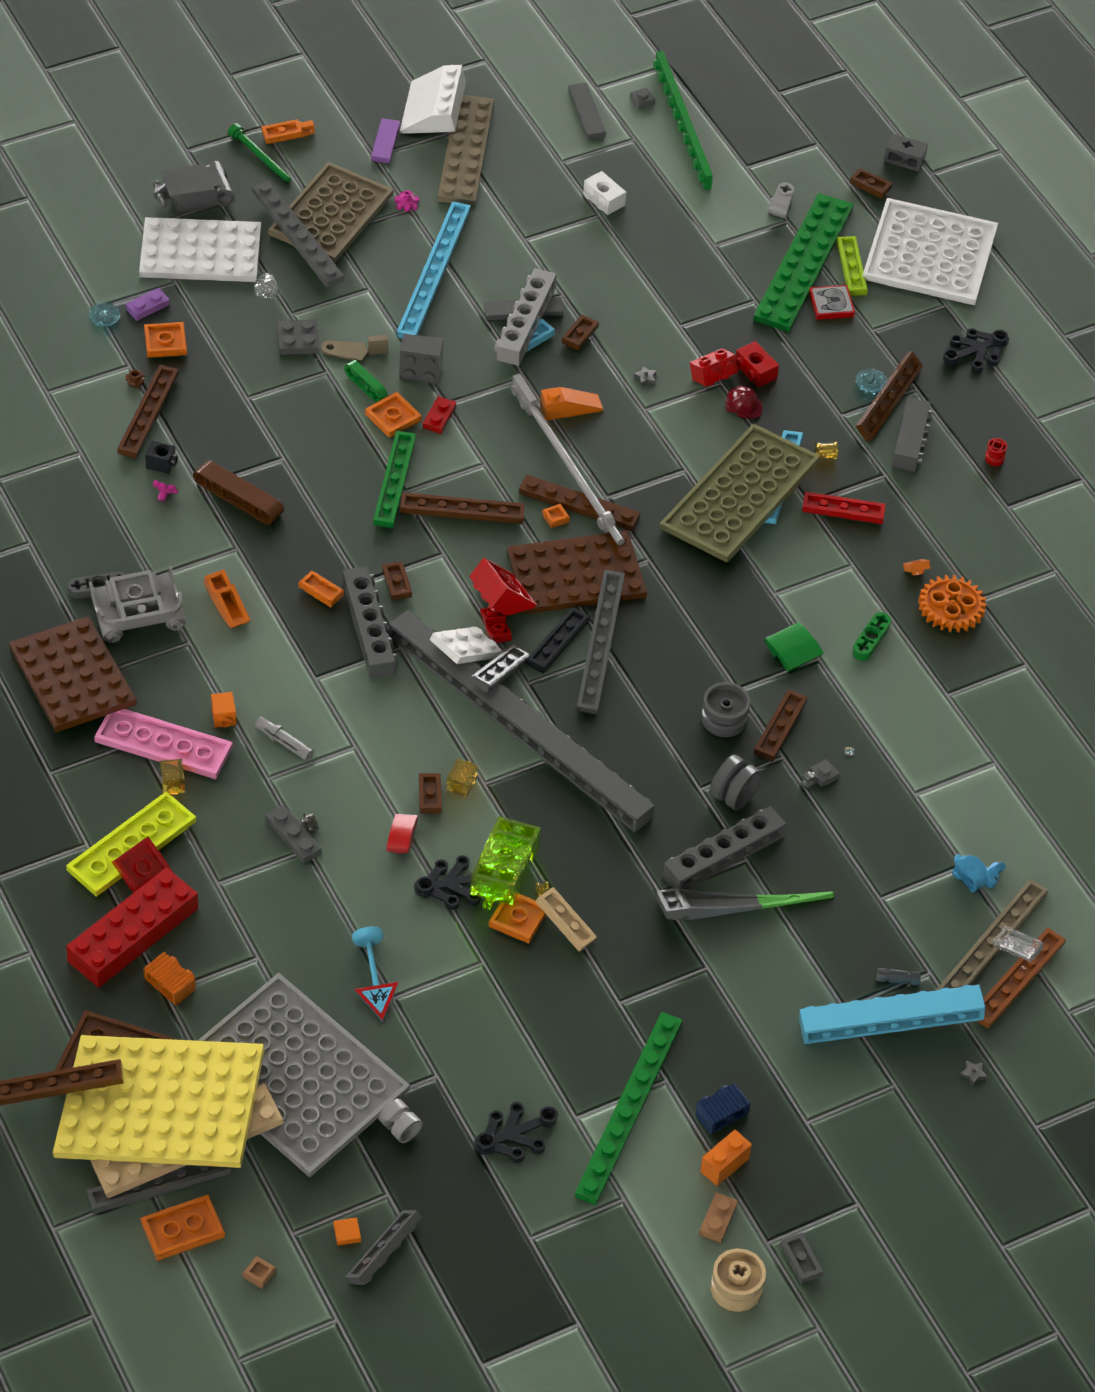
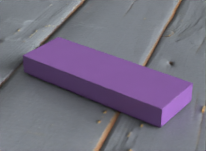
M381 119L371 161L390 164L400 121Z

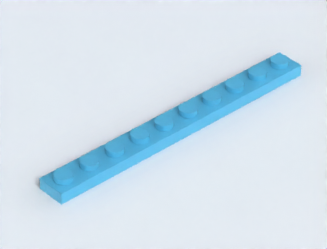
M452 201L398 327L397 337L403 338L404 333L419 334L466 223L471 205Z

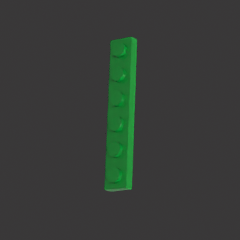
M396 431L373 519V525L394 528L416 441L415 433Z

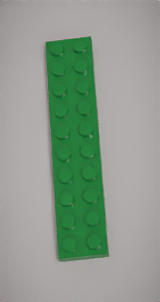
M821 193L817 194L754 314L753 321L790 332L809 296L810 288L814 286L837 241V237L840 236L853 210V203Z

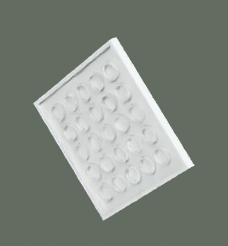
M887 198L862 277L866 281L975 305L998 223Z

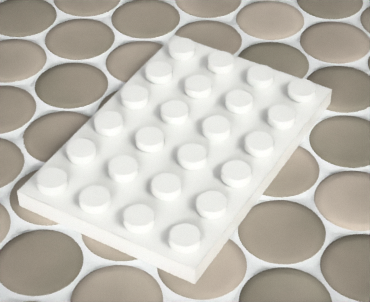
M145 217L139 277L257 282L261 222Z

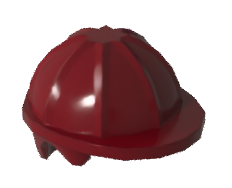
M738 386L732 388L727 393L725 402L727 412H733L738 417L756 419L762 414V403L751 388Z

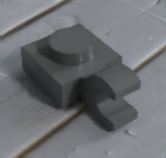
M826 759L810 767L809 771L802 775L805 780L800 784L805 789H809L817 783L823 787L839 779L840 773Z

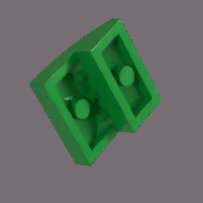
M800 622L764 639L773 657L778 656L787 673L824 654L817 641Z

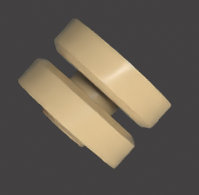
M739 1248L727 1250L719 1255L714 1263L710 1287L714 1300L721 1307L729 1311L741 1312L756 1306L762 1297L766 1277L763 1261L755 1253Z

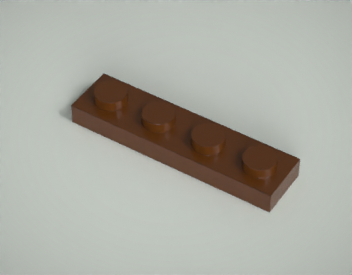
M789 689L787 690L755 746L753 754L772 762L775 760L806 705L807 696Z

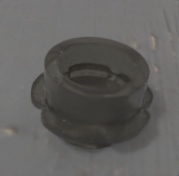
M312 812L307 815L304 813V818L301 819L302 826L306 831L310 830V833L313 834L314 830L319 829L317 820Z

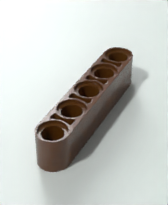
M207 460L193 473V478L198 485L264 524H272L285 510L283 504L278 499L213 461Z

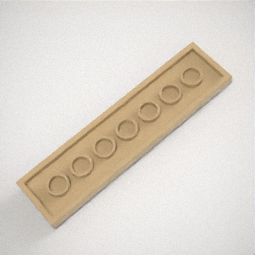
M265 1083L257 1086L247 1139L284 1124L283 1118ZM102 1159L90 1160L107 1199L186 1166Z

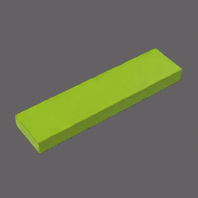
M856 236L837 237L836 242L841 266L850 296L867 295L868 289L866 280L862 277L864 271Z

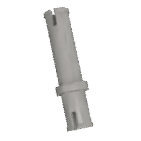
M264 716L256 721L255 728L268 735L270 740L279 742L305 761H309L313 756L314 749L283 730L282 726L273 724Z

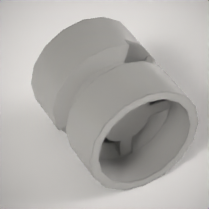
M395 1099L382 1109L379 1114V1120L388 1130H391V1133L400 1143H406L418 1134L423 1126V1122L414 1112H409L410 1108L401 1099Z

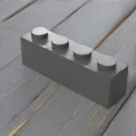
M907 398L894 452L893 468L915 472L917 464L921 465L923 453L920 450H925L927 441L923 437L928 436L930 425L927 422H931L933 410H930V401Z

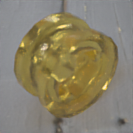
M544 881L543 884L535 883L537 898L550 890L548 881Z

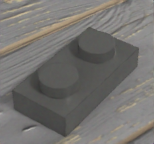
M803 1233L781 1240L780 1246L801 1284L823 1275V1270Z

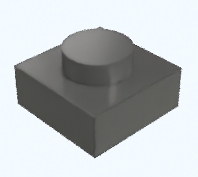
M647 87L630 92V99L638 109L655 104V98Z

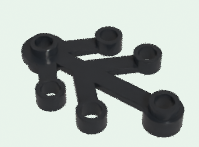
M974 328L967 330L966 338L954 334L950 338V345L957 348L961 345L969 347L960 351L952 348L946 349L943 354V361L945 365L952 367L958 363L959 359L977 353L975 360L972 362L971 370L975 373H980L983 371V359L986 349L993 347L992 354L988 356L987 362L990 366H998L1000 350L1009 343L1008 334L1004 330H995L990 334ZM977 338L983 339V340H986V341H984V342L977 341Z
M461 855L457 857L456 864L445 879L436 881L439 875H444L448 871V863L442 859L437 860L431 873L428 876L420 877L415 882L414 891L423 898L433 896L445 902L449 910H456L459 907V898L456 895H448L440 890L447 888L467 898V902L471 906H477L480 904L481 894L462 885L481 881L493 884L499 878V868L494 864H486L479 873L458 876L461 871L469 868V858Z
M514 1102L510 1106V1115L503 1132L496 1135L497 1127L503 1123V1114L497 1110L492 1111L489 1115V1124L486 1131L480 1133L474 1140V1148L482 1155H490L497 1152L510 1156L511 1161L514 1163H520L524 1160V1150L521 1147L512 1148L501 1143L510 1141L530 1147L535 1154H542L545 1151V1141L541 1138L534 1139L522 1134L541 1126L547 1128L554 1126L558 1121V1111L551 1106L543 1107L540 1110L539 1117L516 1126L518 1118L524 1114V1106L520 1102ZM518 1108L521 1111L516 1112L513 1109ZM493 1117H499L500 1119H499V1120H493L492 1118H493ZM536 1144H539V1145H541L542 1147H541V1148H536L535 1145H536ZM519 1153L521 1156L516 1157L513 1154Z

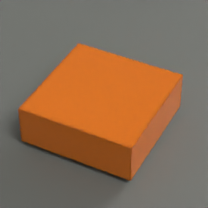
M561 504L542 510V515L550 528L569 523L570 517Z
M357 1217L333 1221L337 1246L361 1242Z

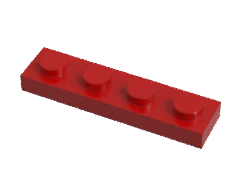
M805 492L802 512L883 524L886 504Z

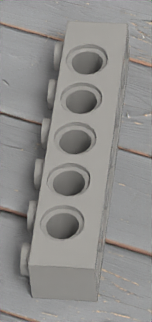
M534 268L532 274L527 276L526 286L520 291L519 301H515L513 314H509L507 326L503 327L501 331V339L495 343L494 351L497 352V361L520 365L556 289L557 273Z

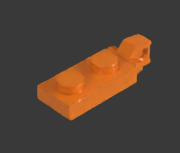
M298 119L262 126L261 132L265 143L271 144L314 134L315 125L313 120L298 122Z

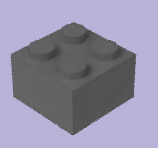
M404 333L400 348L399 378L439 384L443 365L444 339Z

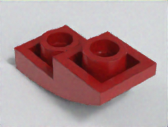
M489 607L480 609L488 638L496 643L511 641L512 633L506 624V615L501 612L497 614Z
M395 815L388 837L387 851L397 854L409 852L413 844V833L418 824V817L416 815Z

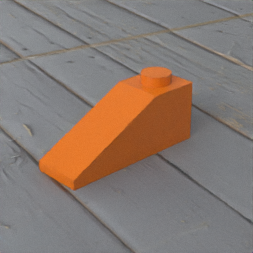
M564 387L541 390L540 408L546 421L603 411L598 394Z

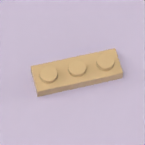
M554 887L539 896L535 901L579 952L597 938Z

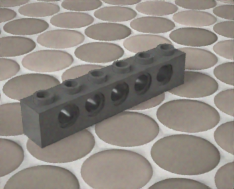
M367 566L343 570L342 584L369 678L395 675V666H398V659L396 653H392V638L387 636L389 633L387 621L382 619L384 618V611L382 605H378V590L373 588L375 586L374 576L369 574Z
M771 806L764 810L760 809L753 816L742 819L736 825L723 829L714 837L706 838L701 844L686 849L676 857L669 858L664 863L663 877L672 888L689 889L783 838L786 822Z

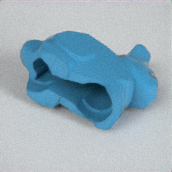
M957 854L954 857L955 867L952 874L958 880L961 879L970 889L969 891L974 893L984 885L989 888L995 887L999 880V873L1003 872L1006 865L1003 862H994L988 868L978 857Z

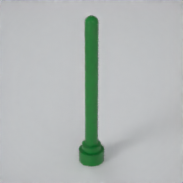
M234 123L230 126L228 135L232 139L240 140L284 182L289 183L291 181V177L245 135L244 128L241 125Z

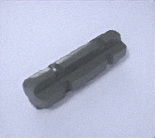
M878 968L876 980L880 982L889 980V983L898 984L910 982V985L918 986L921 974L912 971L909 974L908 971L893 969L887 971V969Z

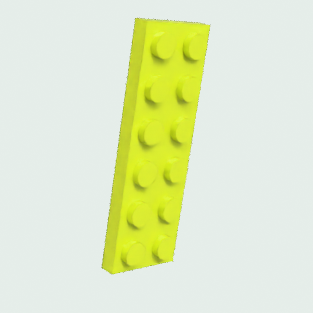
M166 791L67 864L66 869L97 897L122 878L112 864V861L147 836H149L156 848L160 850L196 823V816Z

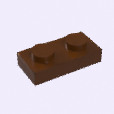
M859 168L850 178V184L881 199L892 188L891 182L862 168Z
M582 314L564 334L561 343L579 351L598 329L599 322Z
M403 562L382 564V572L391 600L411 598L412 590Z
M419 773L420 814L442 813L441 773Z

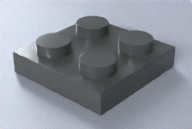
M317 319L277 321L280 355L319 353Z

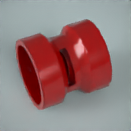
M1001 438L990 439L987 445L985 461L992 466L1002 465L1005 460L1007 443Z

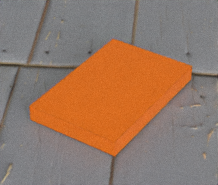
M209 1195L140 1218L157 1261L225 1237V1232Z

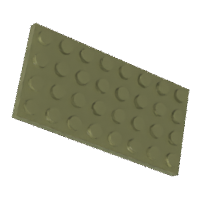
M752 424L660 522V529L728 563L820 462V456L756 424Z

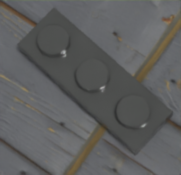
M285 805L266 814V821L303 864L322 854V848Z

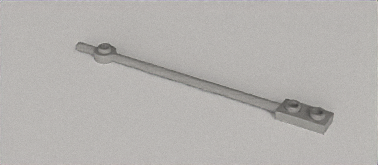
M521 374L514 375L513 384L511 385L513 396L518 398L521 408L525 409L529 416L533 415L597 512L599 528L606 533L610 532L617 545H622L625 540L616 528L612 513L605 511L538 409L537 399Z

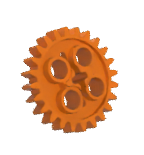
M945 575L943 580L937 576L936 582L930 579L929 584H924V589H921L918 603L919 610H922L921 616H927L926 622L933 621V627L939 624L941 625L940 630L947 627L949 632L953 628L960 632V628L968 631L969 626L975 628V624L980 623L981 618H984L987 605L985 603L986 597H982L983 591H977L978 585L971 586V580L964 582V577L957 580L956 575H953L952 579Z

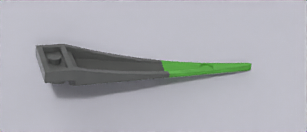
M683 888L656 891V899L666 919L678 920L682 917L684 920H693L834 898V892L747 895Z

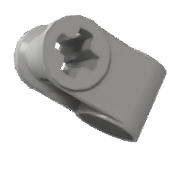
M784 182L778 185L774 197L771 199L768 214L787 219L794 193L792 184Z

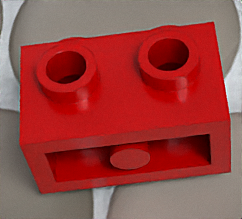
M723 348L689 362L692 380L703 386H712L715 382L721 379H728L731 375L738 372L735 354Z

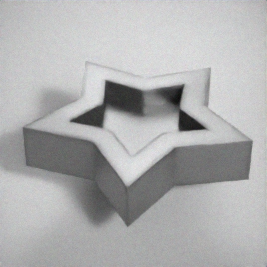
M643 366L641 371L634 373V377L640 380L641 386L646 383L655 384L654 376L656 375V370H648Z
M966 1060V1069L960 1073L961 1077L969 1079L972 1086L977 1080L987 1079V1075L982 1071L983 1063L973 1064Z

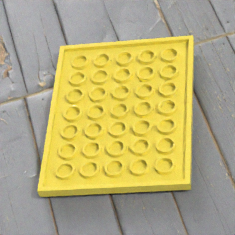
M81 1035L74 1067L121 1059L124 1083L68 1093L66 1095L53 1149L54 1158L102 1159L122 1162L241 1168L265 1051L264 1044Z

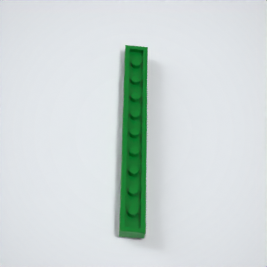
M657 51L656 58L653 60V68L658 72V81L663 85L664 95H667L668 106L672 108L673 119L677 120L678 131L682 133V141L687 146L688 157L692 158V166L697 171L698 182L702 184L704 190L711 189L713 174L664 51Z
M664 1012L660 1013L575 1191L576 1198L597 1205L681 1028L683 1019Z

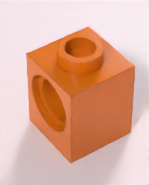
M233 692L211 694L214 727L235 726L236 710Z

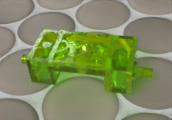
M498 817L471 875L470 894L485 898L482 904L484 909L490 910L494 901L510 905L514 904L520 890L521 875L528 860L533 861L539 848L541 827Z

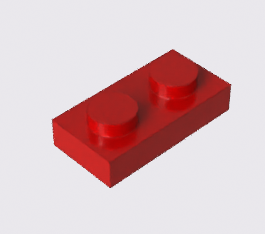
M438 396L423 421V429L442 434L456 409L457 402Z

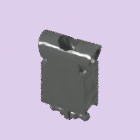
M213 161L207 166L200 164L160 170L164 184L160 186L159 181L155 180L153 182V187H155L153 192L154 198L160 202L162 207H166L168 205L166 199L171 198L177 214L212 208L216 204L219 206H229L236 200L235 192L227 179V173L220 161Z

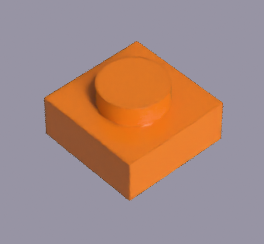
M924 559L903 563L904 571L911 572L912 575L923 574L925 569L931 568L930 561Z

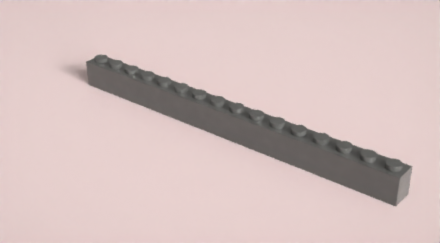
M407 610L389 623V637L633 832H637L653 819L654 804L649 798L642 796L632 785H628L617 773L609 770L602 761L594 758L585 748L576 744L570 736L561 732L555 724L547 721L541 713L533 710L523 699H519L508 687H504L499 683L490 691L485 692L470 683L471 676L481 669L479 664L475 662L456 664L430 641L435 630L424 624L418 616L413 615Z

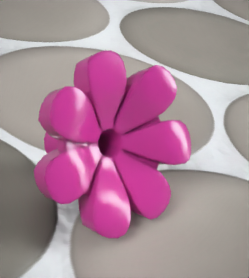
M405 190L395 197L394 202L398 203L396 206L398 210L404 207V211L409 212L410 207L413 210L418 209L419 197L414 196V193Z
M157 480L153 482V486L159 491L157 499L165 502L167 494H177L179 492L174 485L167 486V484L160 483Z

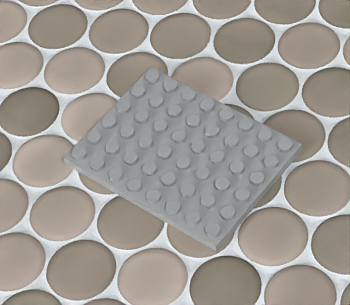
M277 973L197 1040L264 1044L265 1051L258 1086L265 1083L283 1118L284 1124L263 1132L261 1135L309 1178L372 1124L388 1103L392 1100L400 1099L410 1090V1085L280 973Z

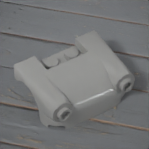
M168 566L169 573L157 576L155 571L151 572V570L112 577L109 581H106V586L93 588L92 582H89V592L102 637L105 641L110 643L118 642L123 636V631L165 622L166 627L171 630H179L185 625L186 618L182 605V593L177 591L172 566Z

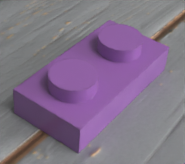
M157 288L126 303V310L138 321L170 305V301Z

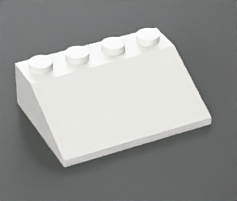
M462 65L442 66L411 81L400 134L455 132L466 85Z

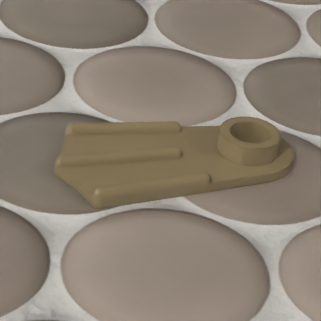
M328 340L321 345V350L327 355L356 360L358 362H362L368 354L363 342Z

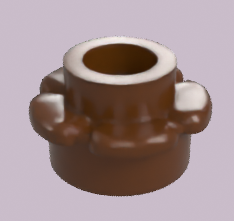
M135 369L126 374L125 379L130 387L139 388L145 381V374Z

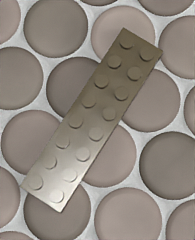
M463 95L455 132H450L438 192V202L452 203L453 201L471 206L476 205L494 105L493 98Z

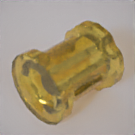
M837 441L826 444L816 442L815 454L820 456V460L827 457L838 458Z

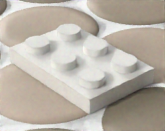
M478 627L432 633L430 641L456 664L494 659L503 652L496 645V642L484 635L483 631Z

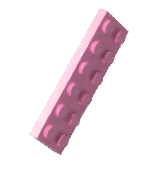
M127 709L106 715L95 735V742L213 779H217L233 748V742Z

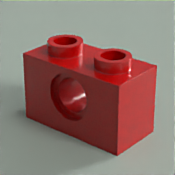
M756 341L736 350L737 368L758 388L777 379L779 364Z

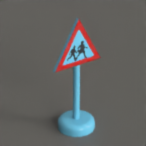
M364 927L352 933V941L356 946L367 947L373 986L354 989V991L383 1022L399 982L379 985L372 946L379 944L383 940V931L379 927Z

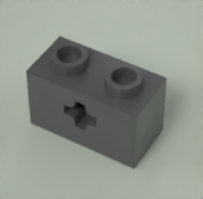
M892 134L886 146L884 162L919 172L926 158L928 144Z

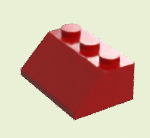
M483 557L469 576L474 583L473 587L481 593L480 597L488 602V607L497 614L501 612L508 616L535 608L537 605L513 573Z

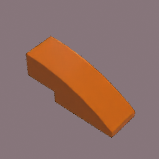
M225 570L206 575L203 581L205 588L228 626L232 629L250 622V617L234 584L231 585Z

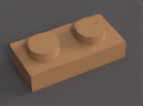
M715 1193L700 1228L699 1235L722 1243L737 1207L738 1200Z

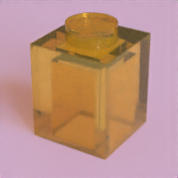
M458 758L447 776L446 790L466 798L477 780L478 766Z
M182 759L160 761L163 793L166 791L172 795L185 793Z

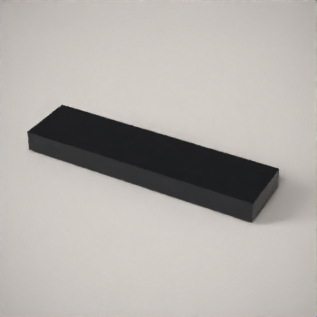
M572 607L526 659V665L544 674L590 621V616Z

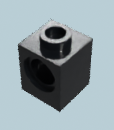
M152 440L145 454L146 468L169 474L172 467H175L178 461L175 446Z

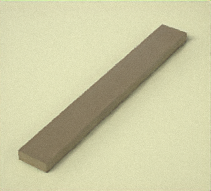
M1029 879L936 990L972 985L1047 896L1048 890Z

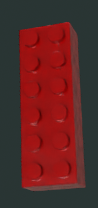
M166 867L66 946L67 961L95 986L100 988L198 909V893Z

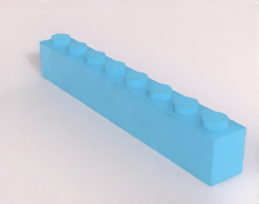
M964 985L958 988H942L929 992L920 991L907 995L898 994L885 998L875 997L863 1001L853 1000L841 1004L831 1003L826 1006H809L800 1009L799 1024L804 1044L984 1020L985 1004L980 985Z

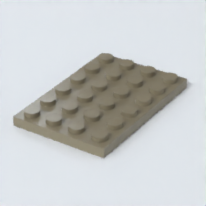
M327 162L289 207L333 263H336L393 196V189ZM274 222L268 229V235L293 245L276 222Z

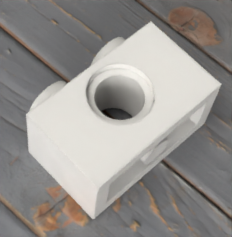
M603 171L584 180L583 194L607 215L625 206L626 191Z

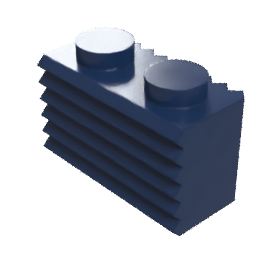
M733 1083L729 1086H722L712 1096L702 1097L697 1102L695 1115L707 1131H709V1134H713L749 1114L751 1103L736 1084Z

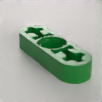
M352 360L344 365L348 378L375 403L388 397L385 387L356 360Z
M884 612L874 614L857 638L852 651L853 656L857 660H868L889 631L891 617ZM875 634L877 638L870 639L866 635ZM864 644H865V645H866V650L861 651V650L863 649V647H864Z

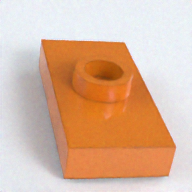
M312 570L299 581V588L329 607H332L344 596L343 589Z

